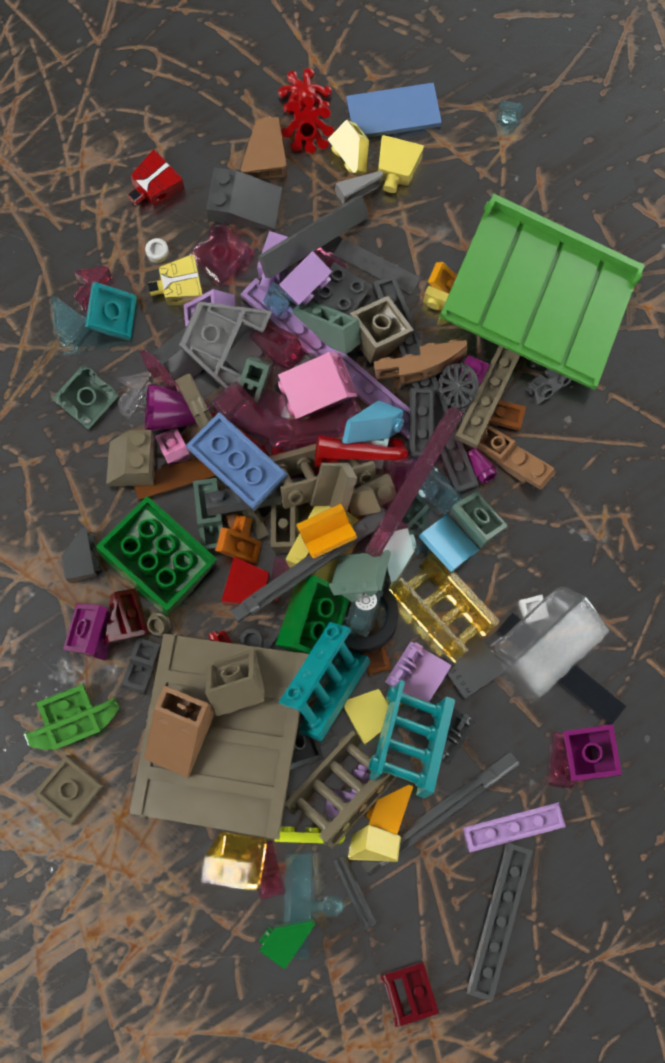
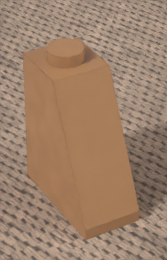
M266 116L256 120L241 166L242 173L261 180L287 177L279 117Z

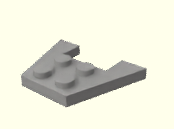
M198 302L179 346L234 397L242 374L223 366V363L241 323L263 333L272 311Z

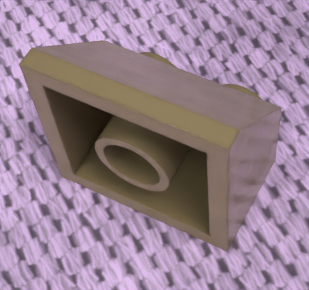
M389 296L349 314V316L359 319L362 343L358 347L370 364L390 355L414 331Z
M151 430L126 431L110 441L107 486L154 485L157 442Z
M254 649L207 664L205 694L217 716L231 714L236 710L248 706H256L264 702L265 686Z

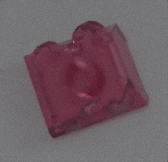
M225 223L213 225L208 232L209 237L203 242L198 243L190 254L194 255L195 261L220 285L255 254V251Z

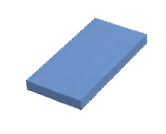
M434 83L346 96L350 121L356 123L367 138L441 127L442 124Z
M220 412L186 445V448L254 511L288 477L285 471Z

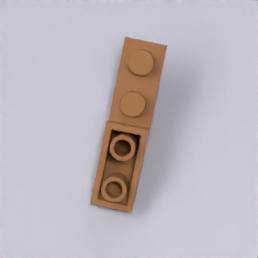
M454 339L441 344L427 343L424 346H420V355L408 354L402 358L392 359L386 357L379 361H374L376 380L399 377L400 385L435 376L443 372L447 366L458 363L467 355V340Z
M487 425L477 448L492 462L521 482L525 483L527 481L542 490L555 475V468L517 446L515 440Z

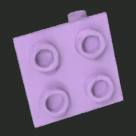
M410 641L385 683L394 687L400 680L405 681L402 693L430 702L452 665L426 651L417 642L413 643Z

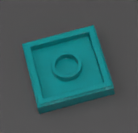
M97 282L92 283L85 328L128 341L131 339L137 295Z

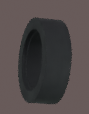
M384 584L382 590L375 594L376 598L385 608L386 619L384 625L376 634L369 637L359 638L349 634L344 643L352 652L368 653L378 650L390 641L396 631L398 624L397 601L393 593Z

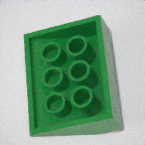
M148 496L96 546L99 556L168 617L183 603L217 562V558Z

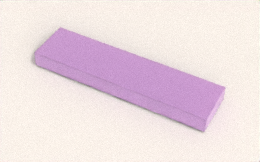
M559 802L463 827V832L469 852H474L566 826Z

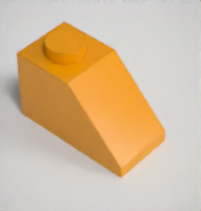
M407 785L378 799L375 805H372L366 813L365 818L369 819L368 824L397 835L413 786Z

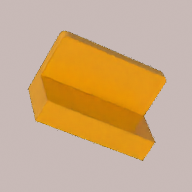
M341 503L296 524L301 538L313 559L357 538Z

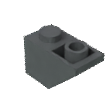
M86 527L79 530L61 556L65 579L69 583L98 578L97 571L101 570L99 558L94 556L93 547H96L94 533H90Z

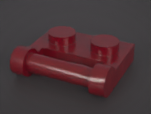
M423 961L380 975L381 983L385 984L395 1017L393 1018V1023L395 1027L439 1014ZM402 978L412 1013L404 1014L394 982L396 979Z

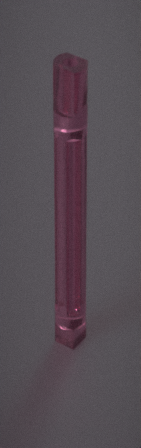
M456 407L448 409L378 525L376 532L365 549L370 556L377 557L381 555L455 430L457 423L463 415Z

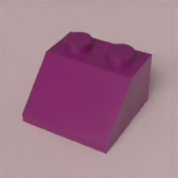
M613 724L563 731L571 781L594 780L622 775Z

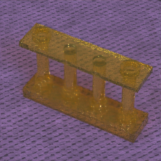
M431 552L419 565L422 569L419 574L409 582L400 577L389 591L455 663L468 651L464 644L478 631L484 637L500 621L454 571L451 572ZM430 578L438 586V589L423 601L414 589ZM446 595L455 607L440 619L432 611L431 607ZM463 614L470 621L471 625L456 637L447 626L459 615Z

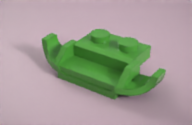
M82 683L37 701L36 704L45 725L23 734L30 747L42 750H56L100 732L112 720L120 707L116 697H112L101 704L92 705Z

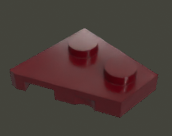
M136 588L112 593L109 600L104 644L148 635L149 630Z

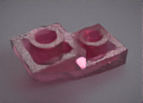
M554 732L548 785L572 789L574 781H571L564 734Z
M273 841L249 846L248 850L260 899L263 900L285 894Z

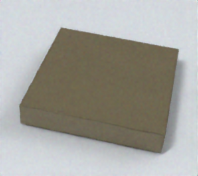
M65 755L33 795L72 826L104 786L69 756Z

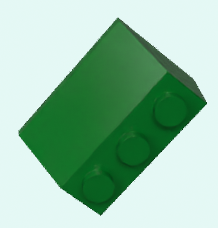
M308 576L293 588L276 645L291 652L310 654L329 622L342 625L349 600L343 595H333L329 587L330 582L317 576Z

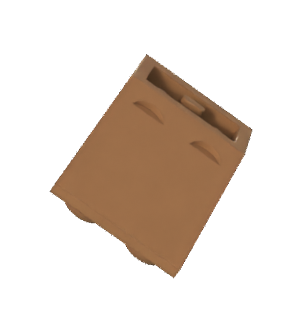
M164 685L154 709L144 759L189 778L215 715L211 704Z

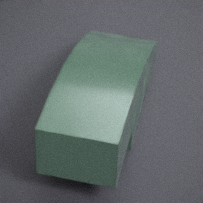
M217 478L193 481L201 545L214 556L222 555V553L215 551L220 530L224 528L222 514L208 516L205 493L218 491Z

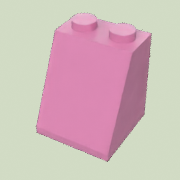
M328 352L278 374L280 379L278 381L279 388L283 394H286L289 401L287 403L288 410L296 419H303L358 397L341 353Z

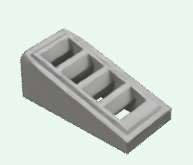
M378 171L335 184L336 195L342 204L356 196L363 197L383 185V173Z

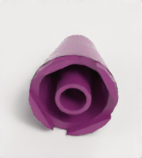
M148 384L145 430L157 431L197 425L182 393L155 384Z

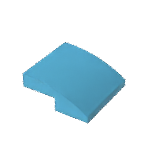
M448 515L435 522L418 536L451 572L480 550Z

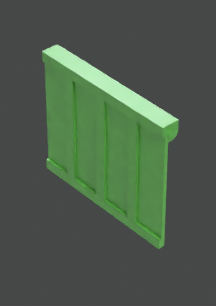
M493 193L483 208L485 211L439 318L595 390L599 384L634 286L640 282L645 265Z

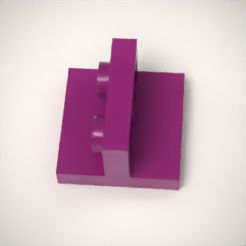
M76 603L63 650L105 661L110 644H104L108 614L107 607Z

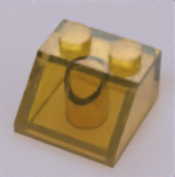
M221 831L205 855L201 882L244 890H259L267 839Z

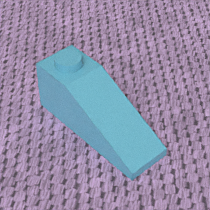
M378 400L347 420L342 442L350 444L390 438L402 429L404 410Z

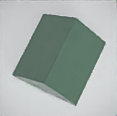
M478 491L456 503L449 514L480 550L508 527Z

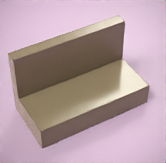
M321 463L310 502L311 506H330L332 508L341 503L347 514L357 481V476L349 463Z

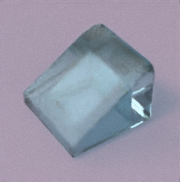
M273 282L264 297L263 303L279 317L290 307V296Z

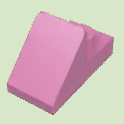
M172 428L155 436L168 466L190 460L189 451L177 428Z

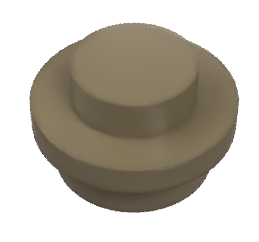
M155 612L150 615L147 627L153 635L163 636V634H167L170 631L171 621L165 613Z

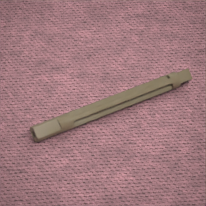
M189 373L178 378L176 383L201 431L213 417ZM258 508L255 511L253 509L241 510L243 516L253 519L251 527L258 540L269 535Z

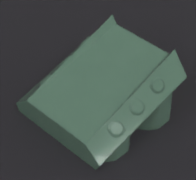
M82 365L52 399L89 429L118 398L119 394L110 385L97 377L92 369Z
M390 550L337 556V566L332 583L329 584L333 595H343L349 601L355 602L360 599L363 593L372 596L381 591L391 555Z

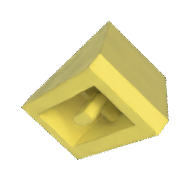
M368 825L352 834L348 858L349 860L398 862L401 837Z

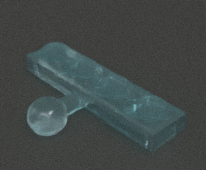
M287 853L284 923L310 918V911L324 912L329 917H336L343 910L341 900L335 896L328 897L325 901H310L312 854ZM309 935L292 959H308Z

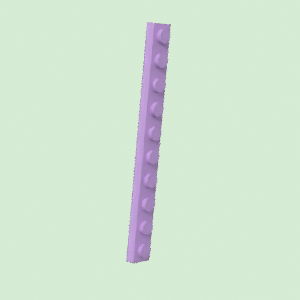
M255 278L241 293V298L254 309L272 311L268 321L307 354L311 353L317 358L328 352L341 353L358 398L368 406L379 400L404 410L402 415L404 423L399 433L409 440V407L348 355L328 347L292 313V308L275 293L259 289V280Z

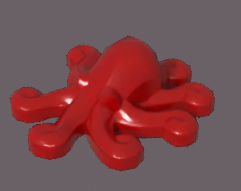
M307 68L303 71V81L297 78L295 71H290L287 74V80L293 85L281 87L278 90V96L286 98L288 93H292L289 101H297L301 111L306 106L303 101L306 95L314 97V105L317 104L318 108L328 107L330 109L329 102L323 101L318 94L322 97H329L332 89L329 86L322 87L317 84H311L310 79L314 77V71ZM288 103L283 105V111L285 113H293V111L288 110Z
M311 95L304 97L303 101L306 106L303 111H301L297 101H289L287 108L289 111H294L296 118L288 127L282 128L281 135L284 138H290L293 131L297 129L295 141L292 142L291 149L296 152L300 151L302 140H306V152L314 153L316 150V146L313 144L314 139H316L320 149H326L329 146V141L322 137L318 129H321L323 134L329 137L334 133L333 126H327L318 116L330 117V109L328 107H320L312 110L315 99Z

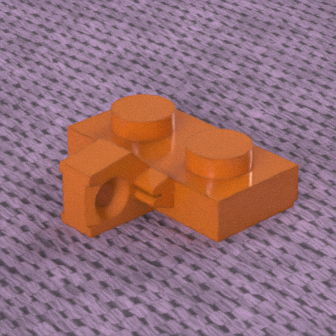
M236 516L231 529L221 528L215 551L233 558H239L250 564H256L262 541L251 537L250 528L253 519L246 516Z

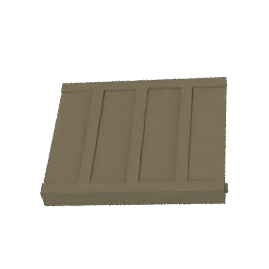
M173 633V635L163 634L129 813L139 815V818L148 819V817L280 840V829L300 711L280 705L279 700L309 654L182 637L183 635ZM254 649L265 686L264 702L256 706H248L236 710L231 714L217 716L215 713L189 778L145 760L144 755L154 709L164 685L210 704L205 694L207 664Z

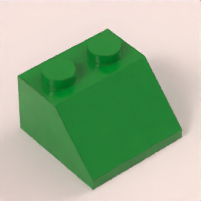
M313 918L276 924L273 929L268 927L259 940V943L262 944L259 951L285 970L315 926L316 921Z

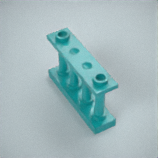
M329 622L279 700L280 705L300 711L305 717L304 722L299 728L301 734L321 742L371 662L368 656L350 651L344 643L351 629ZM337 652H339L343 659L336 669L332 660ZM326 671L330 680L325 688H323L319 681ZM314 692L318 699L311 709L306 701L311 693Z
M400 680L394 687L391 686L387 693L386 700L389 701L376 754L371 757L368 769L371 770L369 779L375 780L382 772L415 783V786L418 787L416 796L426 799L435 790L455 700L445 697L439 703L432 704L402 693L405 681ZM403 703L431 713L432 717H434L433 725L428 727L397 716L399 704ZM394 725L426 736V739L429 740L428 747L422 750L392 739L391 735ZM388 748L420 759L421 763H424L422 772L418 774L385 762Z

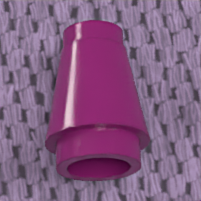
M474 448L467 453L477 481L486 484L498 475L497 467L478 448Z

